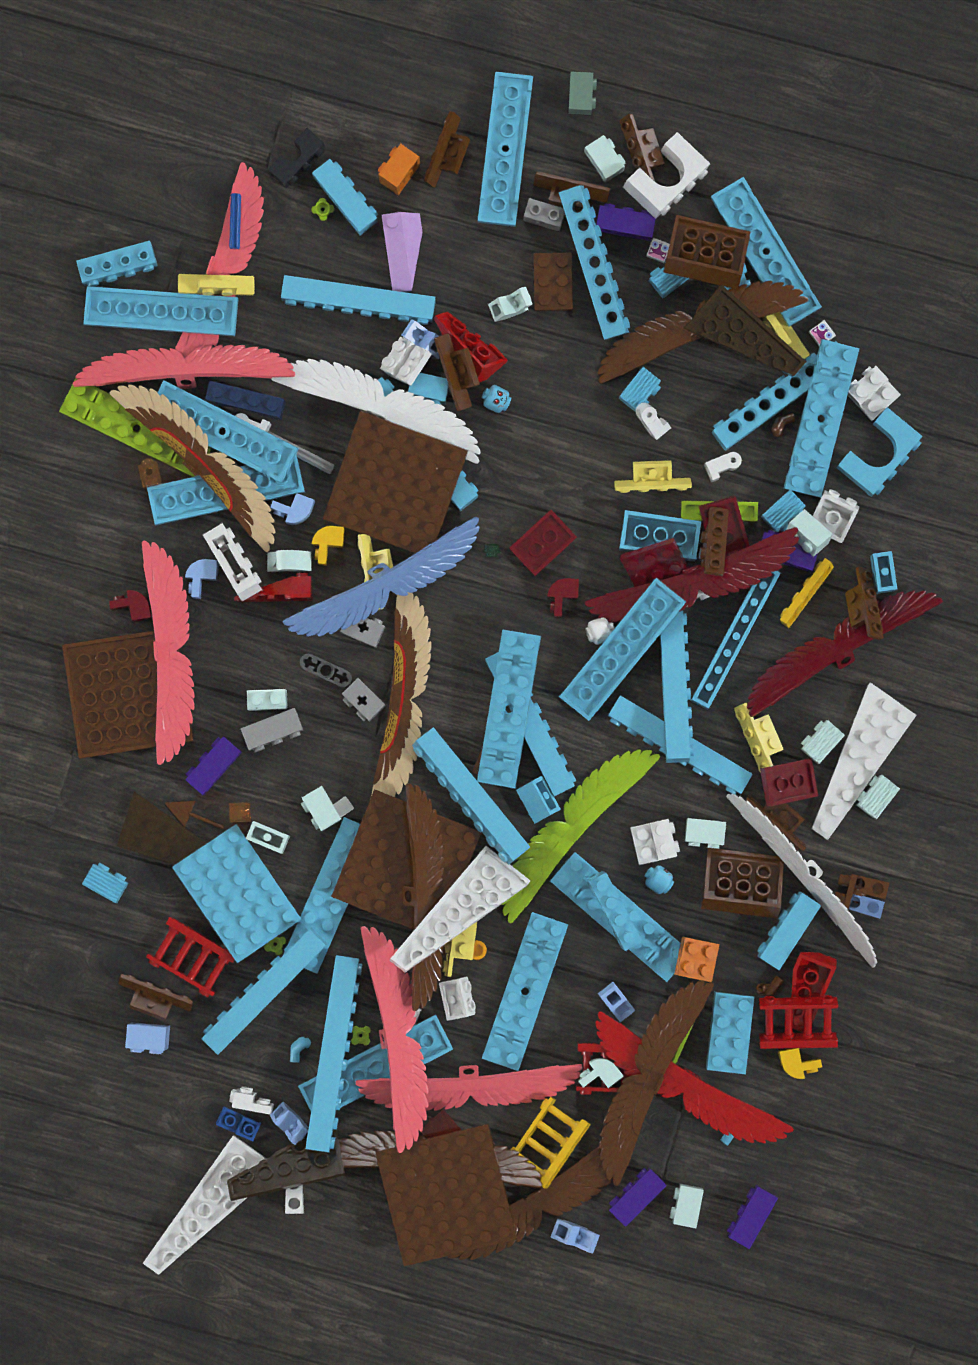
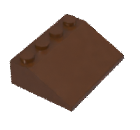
M676 215L663 272L738 289L751 232Z
M708 848L701 909L778 919L781 909L784 862L779 856Z

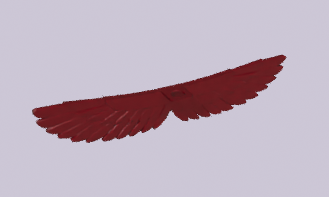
M794 527L779 534H774L725 557L723 576L705 574L704 567L697 565L683 570L681 575L660 581L686 601L679 612L684 610L687 605L690 608L694 604L699 590L712 598H718V595L725 596L729 594L728 592L736 593L739 592V589H747L750 585L760 583L759 579L772 576L771 572L780 570L782 568L780 564L790 559L788 555L796 550L792 546L796 545L799 541V537H794L798 532V528ZM651 583L606 593V595L585 601V605L592 607L589 612L593 615H599L598 618L609 619L608 622H617L624 618Z
M915 590L906 594L899 592L893 597L889 595L880 603L877 600L883 634L923 615L926 611L943 602L942 598H935V593L926 594V591L915 593ZM847 617L843 620L842 625L838 623L836 626L834 640L824 637L813 638L814 641L805 642V646L796 647L795 651H791L785 654V657L776 661L777 665L766 669V673L761 675L757 679L758 683L752 687L753 692L748 696L750 701L747 703V709H751L749 716L754 717L764 709L774 705L793 689L799 687L831 663L836 661L839 669H843L855 661L853 650L874 639L868 637L866 624L853 628L850 624V618ZM845 657H850L846 663H841Z

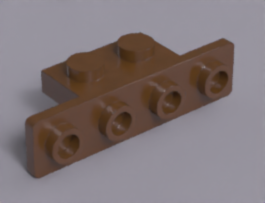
M449 111L445 119L442 133L438 137L436 149L431 156L429 168L425 172L424 182L433 188L437 185L441 171L458 174L470 142L467 136L455 134L461 118L453 111Z
M628 114L620 119V124L636 171L641 168L655 182L651 168L661 167L665 163L654 129L638 131L633 114Z
M538 171L535 173L533 184L536 187L551 190L548 204L563 208L559 192L582 185L584 189H588L590 199L605 203L608 200L610 188L601 185H594ZM580 201L575 204V211H582L583 205Z
M449 334L434 338L457 411L472 407L467 388L479 385L480 383L469 349L464 348L454 351Z
M709 508L708 525L705 532L702 531L700 543H703V548L701 547L699 552V559H702L701 567H704L705 574L723 576L728 509Z
M857 567L858 585L845 592L850 624L853 628L866 624L868 637L881 640L884 638L872 571L863 567Z
M750 795L746 797V801H749L754 808L757 807L773 825L777 826L782 834L791 840L789 843H792L796 850L801 849L804 851L806 849V845L793 834L805 820L788 803L774 806L765 805L763 807Z
M121 974L119 977V985L135 991L129 1006L133 1010L166 1021L172 1005L187 1011L192 1009L193 1001L187 996H179L166 988H157L150 982L136 980L132 975Z

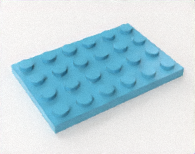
M237 824L172 867L236 963H239L301 920Z

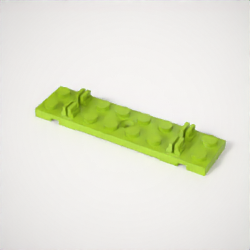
M72 384L59 410L60 413L189 476L196 477L182 463L185 461L182 457L128 413L109 393L95 386L74 387ZM135 425L140 426V430L138 432L133 431V427ZM208 446L207 454L210 453L212 447Z

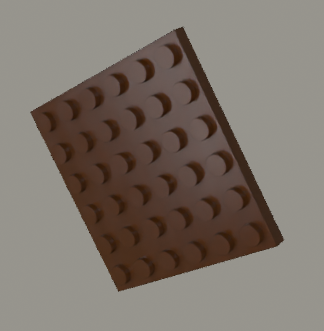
M361 410L323 519L417 553L438 539L469 450Z
M154 631L62 645L79 759L156 747L157 661L154 658ZM189 723V724H190V734H189V736H187V735L185 734V737H186L185 742L194 741V740H193V733H192L191 723Z
M374 789L331 897L414 930V906H404L402 888L404 886L414 887L409 840L410 833L406 810L407 802ZM437 814V821L440 822L439 834H442L441 846H443V854L441 857H444L441 868H444L441 877L443 878V883L439 890L433 894V897L440 900L467 869L481 832ZM407 891L406 898L409 902L412 896L410 891Z
M489 1124L415 1141L410 1149H406L405 1145L402 1153L397 1152V1146L375 1152L404 1266L517 1239Z

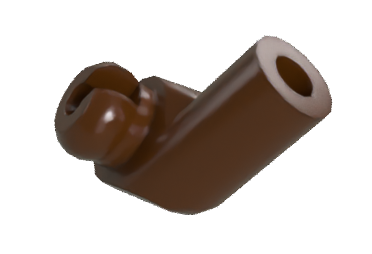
M793 413L779 416L775 419L771 427L775 437L783 435L782 430L786 424L795 422Z
M776 976L769 984H758L756 991L761 996H772L784 981Z

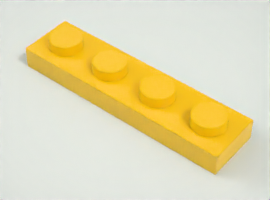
M826 558L823 562L820 561L816 565L814 574L805 580L803 589L800 593L797 592L794 595L789 608L786 607L782 611L780 621L787 628H790L834 568L833 564Z

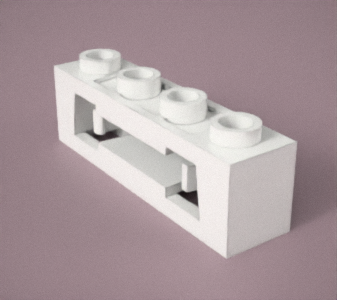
M222 523L203 534L241 601L262 590L259 585L262 581L256 572L252 574L250 568L253 566L247 557L243 558L241 555L244 551L239 542L234 543L233 538H235V535L230 527L226 529ZM230 549L244 574L241 572L235 575L222 552Z

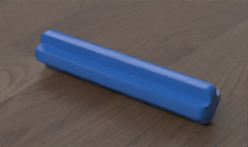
M232 193L229 247L230 249L237 250L240 248L241 194Z

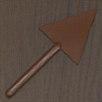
M196 801L165 803L184 827L189 816H192L210 825L224 829L223 825L192 813Z

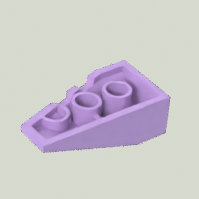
M397 212L383 214L382 222L392 291L410 292L413 287L422 238L420 213Z

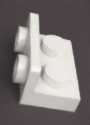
M468 977L439 983L447 1021L475 1015L476 1006L472 1000L471 984L468 981Z

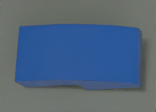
M224 1106L216 1125L253 1141L261 1123Z

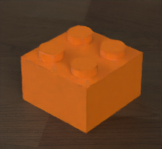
M402 144L398 148L395 146L392 149L388 162H383L378 169V172H380L378 174L379 182L396 195L401 193L420 166L419 156Z

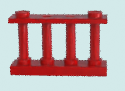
M169 917L166 922L169 925L168 934L155 956L149 953L146 958L150 959L149 963L157 968L162 966L199 988L198 992L206 997H209V995L214 996L216 992L211 989L225 964H228L229 961L233 963L235 961L226 948L175 918ZM181 932L186 935V941L172 965H169L161 959L175 935ZM198 942L203 945L201 948L203 950L189 974L186 975L179 971L178 968L192 944ZM215 952L219 955V961L205 985L196 981L195 977L208 955Z
M824 995L822 997L775 998L773 996H765L764 998H759L760 1010L765 1009V1032L759 1033L760 1049L838 1047L837 1034L831 1031V1008H838L837 997ZM773 1009H785V1032L783 1033L773 1032ZM793 1009H804V1032L802 1033L792 1032ZM812 1009H824V1031L822 1033L812 1032Z
M577 1043V1051L583 1055V1071L587 1068L590 1070L589 1061H591L593 1052H601L602 1058L610 1060L606 1055L608 1051L600 1043ZM622 1068L621 1073L623 1077L621 1078V1085H623L622 1081L629 1077L624 1073L626 1070ZM603 1081L601 1086H590V1083L585 1087L576 1085V1090L580 1091V1094L588 1095L591 1094V1091L617 1092L619 1088H608Z

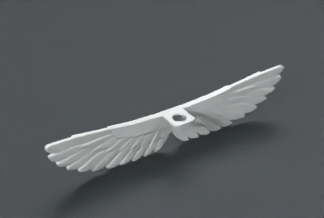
M308 359V363L297 360V364L291 363L294 368L290 369L295 372V377H272V381L291 387L294 390L355 407L468 449L466 460L475 464L479 463L476 454H480V449L475 445L478 442L471 436L473 432L464 427L466 423L461 419L455 418L456 414L443 411L445 409L444 406L434 404L432 400H424L423 396H414V393H404V390H396L384 397L383 388L377 379L373 381L372 377L367 374L364 377L359 370L355 369L354 372L348 366L343 367L336 362L333 363V366L324 360L318 362Z
M728 794L726 797L739 810L741 815L790 868L836 926L840 927L854 948L874 968L877 960L875 958L876 954L872 950L873 947L868 941L869 938L862 931L860 925L854 921L853 915L839 902L840 899L832 894L833 891L825 886L822 880L818 879L823 874L820 867L813 860L808 862L805 859L803 860L799 851L796 852L793 844L789 843L786 836L781 833L776 825L773 826L767 816H764L757 807L754 808L749 801L746 802L740 796ZM809 866L815 868V876L810 875Z

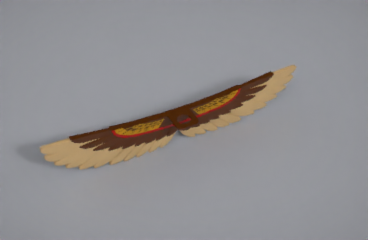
M128 385L129 388L118 386L119 391L111 390L110 395L128 413L185 460L182 463L195 476L199 475L209 485L249 536L265 552H269V543L274 544L275 540L272 533H275V528L271 524L274 523V519L269 513L271 508L263 501L266 498L255 490L258 489V486L250 480L249 475L242 473L243 469L241 467L232 465L235 462L230 458H226V454L217 452L207 454L208 436L206 433L203 434L200 426L197 425L196 427L194 419L192 417L188 418V414L181 410L175 402L171 404L164 394L160 396L153 389H150L149 392L143 386H139L138 389L133 385Z
M407 592V596L397 595L394 667L389 713L372 794L375 789L395 797L396 792L398 795L400 794L403 783L404 785L408 783L409 773H413V760H417V755L412 745L421 737L418 726L422 727L420 719L422 712L411 699L419 696L426 688L424 684L427 682L428 675L425 674L430 668L428 662L431 658L429 653L431 641L428 642L431 629H427L428 616L424 617V606L421 605L419 607L418 597L415 596L413 600V593Z

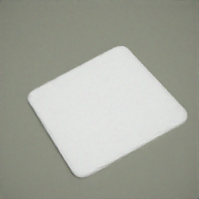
M346 796L333 804L340 817L354 809Z

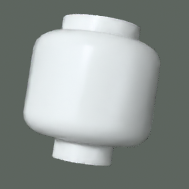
M606 618L592 620L588 623V627L585 628L589 641L596 645L602 644L615 629L613 623L608 622Z

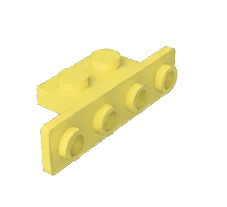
M179 274L178 293L203 294L206 296L213 294L223 296L254 295V277Z
M780 313L762 317L764 320L762 322L803 359L809 356V352L793 328L787 326Z
M670 460L633 462V480L614 481L615 491L627 493L630 490L647 492L649 489H657L658 491H667L674 488L677 490H687V488H692L691 478H672V462Z
M366 534L358 535L357 544L362 557L361 565L365 574L364 582L373 578L367 571L380 563H384L390 569L393 568L390 549L373 552L370 536ZM384 568L376 569L373 573H379Z
M747 703L735 707L736 717L740 722L743 734L748 741L751 753L761 773L760 768L774 766L769 755L784 749L769 714L754 720L753 717L749 716L750 709H747Z
M477 922L445 944L447 957L446 961H443L444 968L442 972H445L444 976L451 977L454 958L473 960Z

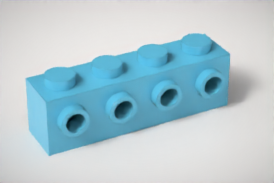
M329 159L312 172L313 178L356 232L362 235L378 222L376 217L378 213L372 206H367L364 202L366 198L360 191H355L352 180L348 176L346 178L341 173L343 170L336 161L333 163Z
M150 241L76 261L83 285L95 287L102 281H116L117 277L120 276L131 277L136 275L135 272L138 271L149 272L158 266Z
M802 892L793 894L789 900L790 906L787 910L784 909L778 918L780 920L779 923L770 929L768 933L770 937L766 943L762 942L757 950L759 958L780 970L821 907L819 903Z

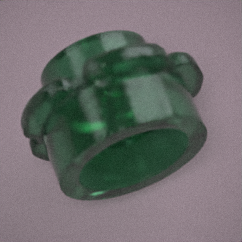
M484 544L482 552L486 553L487 557H497V554L501 553L499 550L500 545Z

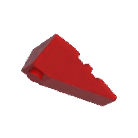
M449 312L435 315L434 320L442 335H450L454 351L464 348L469 349L479 382L487 380L508 361L494 345L484 343L480 340L481 336L475 333L474 335L466 329V325Z
M296 573V577H289L261 587V591L244 601H241L239 596H235L236 602L313 601L312 577L308 576V573Z
M800 952L793 968L791 998L824 996L836 970L837 959L819 952ZM793 1009V1029L804 1032V1009ZM812 1009V1023L818 1009Z

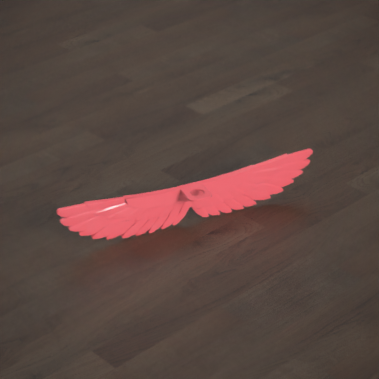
M243 162L239 166L231 194H241L240 248L233 250L229 247L230 196L215 257L212 256L206 275H231L244 270L248 266L246 262L252 256L249 253L256 247L254 243L259 237L258 232L262 226V223L258 222L264 212L261 209L264 198H260L262 187H258V176L254 177L252 167H249L247 171V166ZM182 333L175 350L186 359L196 348L201 347L203 349L207 346L213 347V345L216 347L219 335Z
M218 345L213 348L212 346H207L203 349L199 347L193 350L186 359H184L181 353L170 348V351L164 348H160V351L149 348V351L146 349H138V351L128 350L126 351L127 354L113 353V356L101 357L102 361L91 362L92 366L83 368V372L75 376L78 380L73 382V386L97 387L123 382L130 383L175 378L178 388L189 389L196 388L195 377H256L272 379V377H295V372L290 370L294 368L293 365L288 363L286 358L279 357V353H270L269 349H258V347L245 348V345H227L224 347ZM190 380L192 383L189 385H184L181 383V381Z
M142 541L143 566L155 633V641L153 642L154 658L157 661L155 741L157 764L161 765L165 757L166 761L170 762L174 753L178 755L180 744L181 746L185 745V734L187 736L190 734L189 723H193L191 709L194 710L192 698L195 696L191 688L194 687V682L190 677L193 676L192 669L189 667L191 662L185 655L177 652L189 639V634H187L189 631V623H187L189 612H187L186 590L182 591L183 578L179 577L178 566H174L172 557L169 555L167 558L166 551L163 548L160 550L156 543L152 542L150 546L147 541Z
M363 926L361 927V934L365 949L364 953L383 1023V1029L379 1030L381 1048H387L393 1130L395 1131L397 1152L402 1153L405 1145L406 1149H410L413 1145V1140H418V1130L420 1132L423 1131L422 1120L425 1121L427 1118L425 1108H428V1101L425 1094H428V1086L426 1084L428 1080L424 1072L426 1067L421 1061L424 1057L420 1051V1044L406 1036L416 1023L415 1011L411 1008L412 988L411 984H409V973L405 974V972L390 961V958L398 950L397 948L394 950L392 941L390 939L387 941L386 936L382 932L379 934L374 927H371L369 931L368 928Z
M582 1064L556 1065L533 1070L479 1076L477 1065L460 1066L459 1078H427L428 1094H425L428 1101V1108L425 1109L428 1111L434 1108V1111H437L443 1107L445 1109H450L454 1106L458 1108L468 1100L469 1096H472L475 1101L484 1106H488V1104L498 1106V1103L508 1106L509 1103L515 1105L520 1104V1102L531 1103L532 1099L544 1100L545 1097L556 1096L557 1092L567 1089L566 1086L574 1084L575 1079L579 1078V1074H581L578 1071L583 1067ZM467 1069L474 1070L473 1074H464L463 1072ZM390 1078L356 1080V1085L361 1087L358 1088V1091L364 1094L365 1098L374 1100L376 1104H385L386 1108H392Z

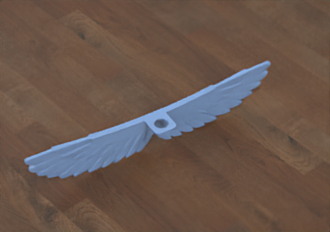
M474 517L464 524L453 528L432 544H429L391 569L384 563L376 565L367 571L373 577L372 579L337 594L330 599L303 609V611L285 619L283 624L290 626L288 630L296 632L298 635L306 634L307 636L317 634V636H322L328 632L332 634L340 627L344 630L351 626V624H357L361 619L365 620L370 613L373 615L379 608L383 609L385 607L390 591L396 595L407 596V592H416V588L426 587V583H433L436 581L435 578H440L446 574L444 571L456 567L455 563L465 558L464 553L472 548L470 544L477 538L474 535L477 534L480 528L477 525L479 518ZM384 568L379 573H373L376 569Z

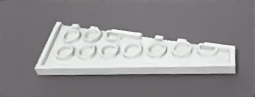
M871 682L867 685L835 771L811 828L826 840L830 838L916 717V714Z
M485 846L390 958V961L403 972H407L525 888L530 883V880L510 864L508 865L507 862H503L495 852Z
M233 1135L143 1264L159 1275L246 1199L231 1201L227 1180L246 1169L252 1168L259 1164L261 1160L267 1158Z

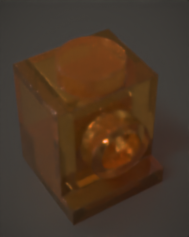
M152 458L142 460L141 464L138 465L142 487L147 489V487L163 484L158 462L153 461ZM152 469V474L146 475V470Z
M229 803L230 823L251 822L250 803Z

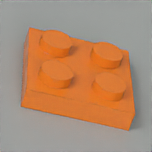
M682 937L674 975L712 982L720 944Z

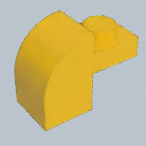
M326 526L318 530L314 535L312 545L319 546V549H315V560H318L319 565H327L328 547L343 548L344 527Z
M799 1048L778 1051L783 1070L794 1078L805 1079L804 1071H807V1074L818 1072V1068L822 1067L821 1059L819 1058L801 1062Z

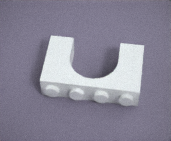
M678 132L664 144L661 153L678 169L680 174V182L670 187L661 186L639 168L627 179L623 186L655 219L660 214L664 216L671 209L670 205L673 202L676 204L683 197L682 193L685 190L689 192L695 186V181L698 178L700 180L703 179L708 173L706 169L710 163Z

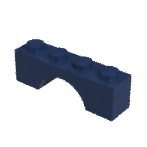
M213 381L209 382L205 398L206 402L210 404L239 408L280 421L286 403L282 398Z

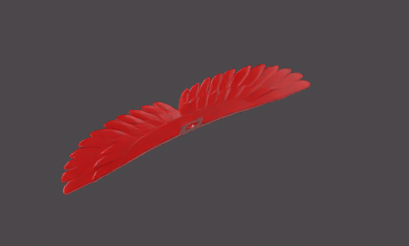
M599 1011L598 1017L600 1021H595L599 1031L596 1033L602 1040L600 1045L608 1051L606 1055L615 1061L614 1064L625 1069L624 1073L627 1076L641 1074L634 1058L635 1054H638L639 1044L642 1045V1039L623 1024ZM672 1061L665 1071L664 1080L657 1093L662 1094V1097L665 1098L675 1097L683 1093V1102L688 1113L692 1112L697 1119H699L700 1115L704 1124L708 1125L709 1123L713 1129H719L720 1132L727 1136L731 1133L738 1140L743 1138L750 1143H754V1140L765 1144L766 1140L776 1142V1138H787L784 1132L790 1133L794 1130L792 1126L777 1119L774 1115L726 1094L704 1082L699 1075L685 1067L684 1069Z

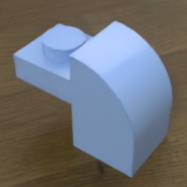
M411 319L401 336L412 341L415 345L428 350L431 353V357L439 359L440 356L434 338L439 336Z
M296 493L291 507L273 501L270 508L274 511L273 514L284 518L287 515L286 524L297 525L308 519L315 500Z
M198 560L187 569L185 578L193 579L192 582H189L188 593L191 594L192 598L201 599L202 580H218L219 562L217 560Z
M614 982L598 993L619 1022L635 1011Z
M282 1102L270 1114L273 1122L285 1132L288 1139L294 1145L304 1139L308 1132V1126L286 1103Z
M557 1219L551 1234V1238L567 1245H573L589 1253L594 1252L600 1236L583 1226Z

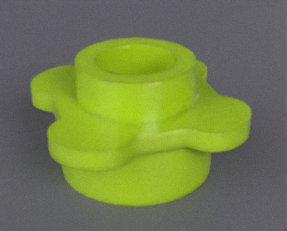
M320 198L319 202L311 210L313 214H317L320 217L321 221H325L327 216L334 212V206L329 205L325 198Z
M275 937L264 946L265 951L275 952L276 955L282 954V947L286 943V939L284 937Z
M354 1026L352 1029V1044L357 1045L361 1043L368 1045L370 1043V1028L368 1026L364 1028Z

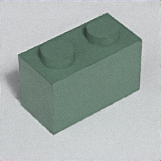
M570 73L568 114L591 115L592 109H595L596 98L592 97L593 90H596L597 79H593V73Z

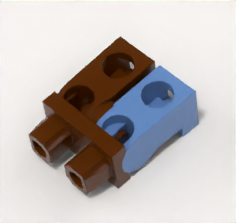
M840 874L837 884L846 886L847 889L845 894L835 892L834 895L840 899L839 902L849 910L880 919L885 902L868 898L866 895L885 900L890 883L855 874Z

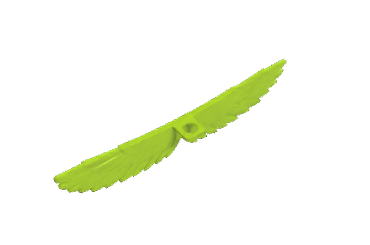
M639 749L630 754V751H627L620 758L619 755H616L610 762L605 761L599 771L595 769L590 777L585 778L582 786L579 785L577 787L575 795L574 793L571 794L569 803L565 802L564 817L566 822H548L545 824L547 827L538 831L540 835L530 839L531 843H528L530 848L518 857V861L512 865V867L528 878L530 883L502 903V905L505 904L503 915L506 916L509 913V923H513L523 909L528 906L571 846L609 806L645 775L659 760V754L650 756L651 750H645L641 753Z

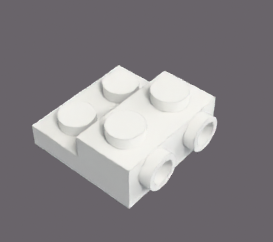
M400 337L398 341L393 343L388 357L382 360L380 369L389 376L411 386L430 358L431 353L415 345L412 341Z
M869 366L862 373L864 377L861 380L857 381L855 379L850 383V390L848 391V396L871 421L901 395L889 383V379L877 366L873 369Z
M831 489L829 492L825 490L813 517L833 534L831 539L842 543L859 510V506L851 498L845 500L839 497L840 494Z
M669 819L630 828L639 865L677 857V852H680L678 841H674L672 836L675 833L673 822L669 823Z
M241 1087L231 1091L229 1102H232L233 1108L265 1114L273 1112L274 1104L270 1103V1099L259 1098L255 1100L257 1093L252 1092L253 1088Z

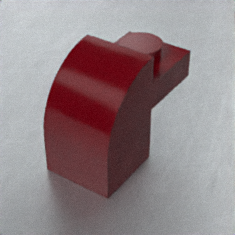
M564 578L551 585L547 598L555 599V601H551L550 613H554V618L562 617L563 599L578 600L579 579Z
M127 590L128 598L116 596L113 597V601H109L111 610L130 608L133 622L153 619L149 601L137 591Z

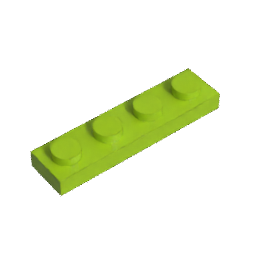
M681 501V518L702 521L698 506L714 501ZM737 502L743 522H758V502Z

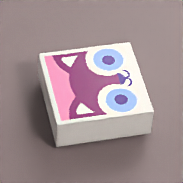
M653 238L646 257L664 263L669 243Z
M825 320L809 331V334L819 347L821 339L829 341L836 336Z

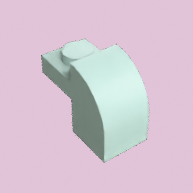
M522 287L510 295L498 297L489 303L488 306L496 322L527 311L532 302L526 287Z
M299 550L268 552L267 572L311 571V552Z
M596 1058L589 1061L593 1069L589 1070L587 1068L579 1074L581 1078L578 1081L582 1087H585L599 1076L609 1088L621 1079L623 1074L610 1060Z

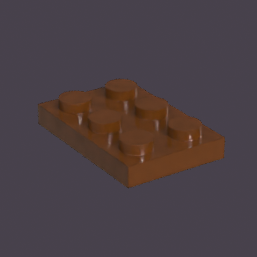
M534 253V311H572V253Z

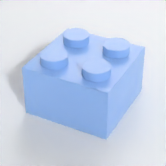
M127 1024L125 1048H130V1052L141 1053L144 1049L150 1050L149 1053L151 1054L163 1053L169 1046L170 1025Z

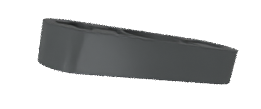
M305 654L300 659V666L303 670L337 686L347 687L352 682V676L347 670L319 657ZM310 657L315 664L320 661L317 672L313 671L315 669L313 666L309 665L306 668V664L303 662L304 659L308 660ZM324 665L331 667L332 671L328 676H323L320 672L321 667ZM335 669L339 670L337 674L343 676L344 673L347 674L346 677L349 679L348 682L344 681L343 684H341L340 679L337 677H335L334 680H331L335 673Z

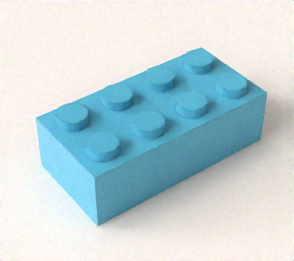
M625 510L619 551L631 552L674 538L684 559L695 562L701 521Z
M714 991L706 1059L707 1070L746 1074L754 1005L753 996Z

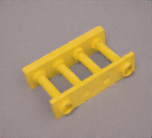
M553 1097L546 1098L540 1106L542 1110L516 1148L514 1146L511 1148V1150L519 1151L518 1156H523L520 1153L525 1145L528 1144L550 1160L551 1165L548 1170H543L530 1160L528 1161V1163L536 1166V1169L533 1170L540 1172L542 1177L539 1179L543 1184L542 1187L546 1189L591 1125L584 1119L580 1122L575 1121L553 1106L556 1101ZM548 1112L572 1128L573 1133L569 1138H565L542 1122ZM537 1128L561 1144L562 1149L558 1154L552 1153L531 1138Z

